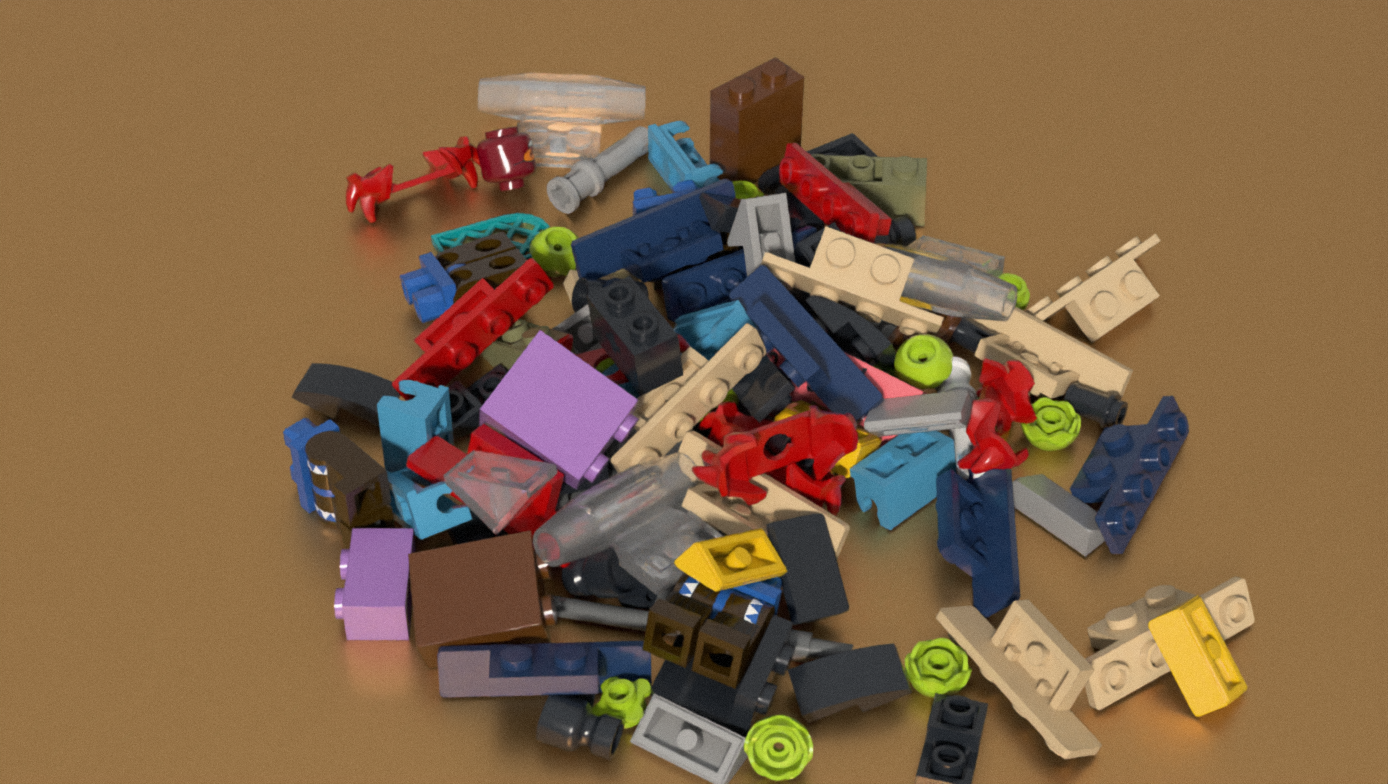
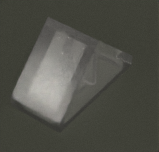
M473 450L445 473L444 479L445 484L497 535L533 502L557 474L556 465L551 463Z

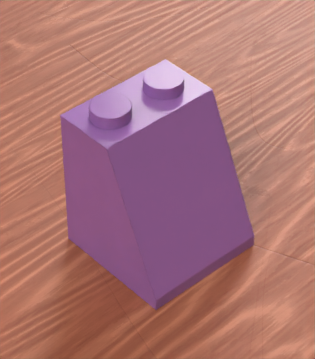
M539 330L480 408L479 427L482 424L489 426L564 474L563 482L577 490L585 478L593 483L610 460V458L604 455V452L613 440L616 439L623 443L639 420V418L633 415L638 399Z

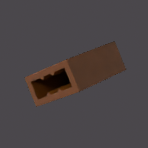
M776 57L710 90V164L719 165L723 170V173L717 176L719 180L728 179L732 182L747 181L754 184L759 181L760 175L768 169L771 170L772 167L780 165L785 156L788 143H797L801 146L804 76Z
M531 531L408 554L416 648L428 669L438 667L437 654L441 646L551 643L549 626L557 625V613L552 594L545 595L544 580L552 578L551 565L547 549H538Z

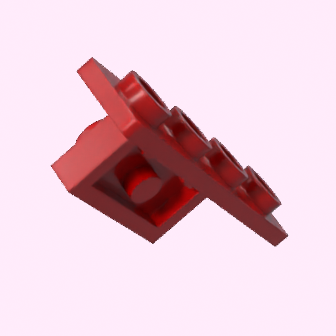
M788 143L786 145L785 156L779 167L780 182L827 225L835 222L841 232L873 244L876 236L889 235L892 219L849 182L840 181L797 143Z
M533 258L528 259L495 290L482 278L414 339L424 354L392 382V386L405 401L411 400L415 396L404 394L400 391L399 382L402 380H413L436 388L439 385L445 386L464 368L468 367L498 337L505 334L509 327L530 308L539 303L554 287V284Z
M482 424L471 433L467 454L441 437L434 436L407 458L406 466L432 484L443 481L455 484L457 489L449 495L509 534L531 531L538 549L546 548L549 560L562 568L568 567L575 557L583 554L592 545V534L555 511L564 474L485 424Z

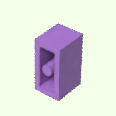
M352 528L350 549H342L340 555V576L342 580H345V587L336 588L334 601L335 618L344 619L347 640H409L413 605L408 554L416 552L414 528Z

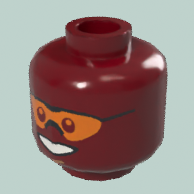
M518 126L485 132L486 139L481 140L477 145L484 181L490 184L499 183L500 191L525 187L524 178L532 176L536 171V162L530 136L527 133L519 132Z

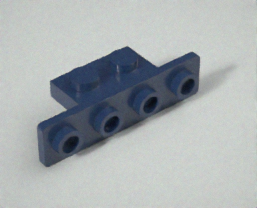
M722 179L573 240L571 248L579 279L583 277L597 280L624 268L644 283L656 282L667 277L669 272L686 265L703 263L708 259V256L724 250L721 234L711 229L699 196L703 192L736 198L733 182L728 179Z
M806 226L792 231L793 248H795L797 243L815 234L817 229L812 226ZM744 249L663 278L662 287L668 320L675 322L682 315L714 307L716 304L730 298L729 293L747 278Z
M765 265L759 266L729 293L732 301H740L746 311L745 313L755 325L754 328L757 329L767 349V354L775 348L785 359L779 365L783 372L798 388L803 383H806L831 412L844 415L847 412L851 413L858 424L868 415L870 410L878 407L884 401L881 392Z
M1173 395L1162 397L1148 424L1129 426L1117 424L1105 427L1070 487L1072 495L1084 503L1103 502L1095 516V521L1111 554H1123L1183 442L1188 436L1189 425L1187 417L1181 412Z
M950 469L936 478L937 546L939 553L947 562L955 564L972 577L973 605L987 618L1013 604L1021 596L1012 470L991 469L980 477L973 479L971 469H968L969 479L966 481Z
M644 641L441 646L437 654L439 691L442 697L602 693L601 684L611 677H618L619 679H626L631 682L638 679H646L652 688L651 653L642 650Z

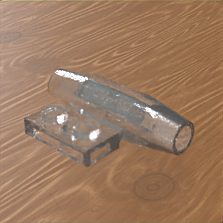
M534 72L479 79L478 111L520 120V123L517 122L518 130L530 136L536 166L572 168L573 164L580 160H591L600 154L601 126L599 125L645 119L646 86L597 75Z
M924 235L908 246L874 243L914 258L899 300L900 302L951 317L1004 322L1008 321L1011 317L1017 301V287L998 278L1003 274L1004 256Z
M677 452L632 465L575 496L535 531L533 545L539 558L552 567L600 553L613 546L620 560L619 565L654 594L658 595L676 584L684 573L674 564V561L695 542L718 538L723 535L691 510L685 513L673 508L685 497L688 488L695 487L699 480L692 472V467L696 466L694 461L688 455Z

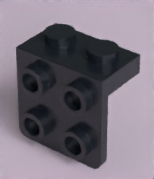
M773 615L750 666L736 689L693 672V657L686 668L665 660L653 682L651 697L653 694L661 696L746 738L758 713L767 716L778 688L777 685L772 684L776 674L785 676L796 649V646L788 644L793 622ZM678 634L672 646L682 647L684 636ZM718 653L712 655L710 659L719 666L731 667L733 656Z

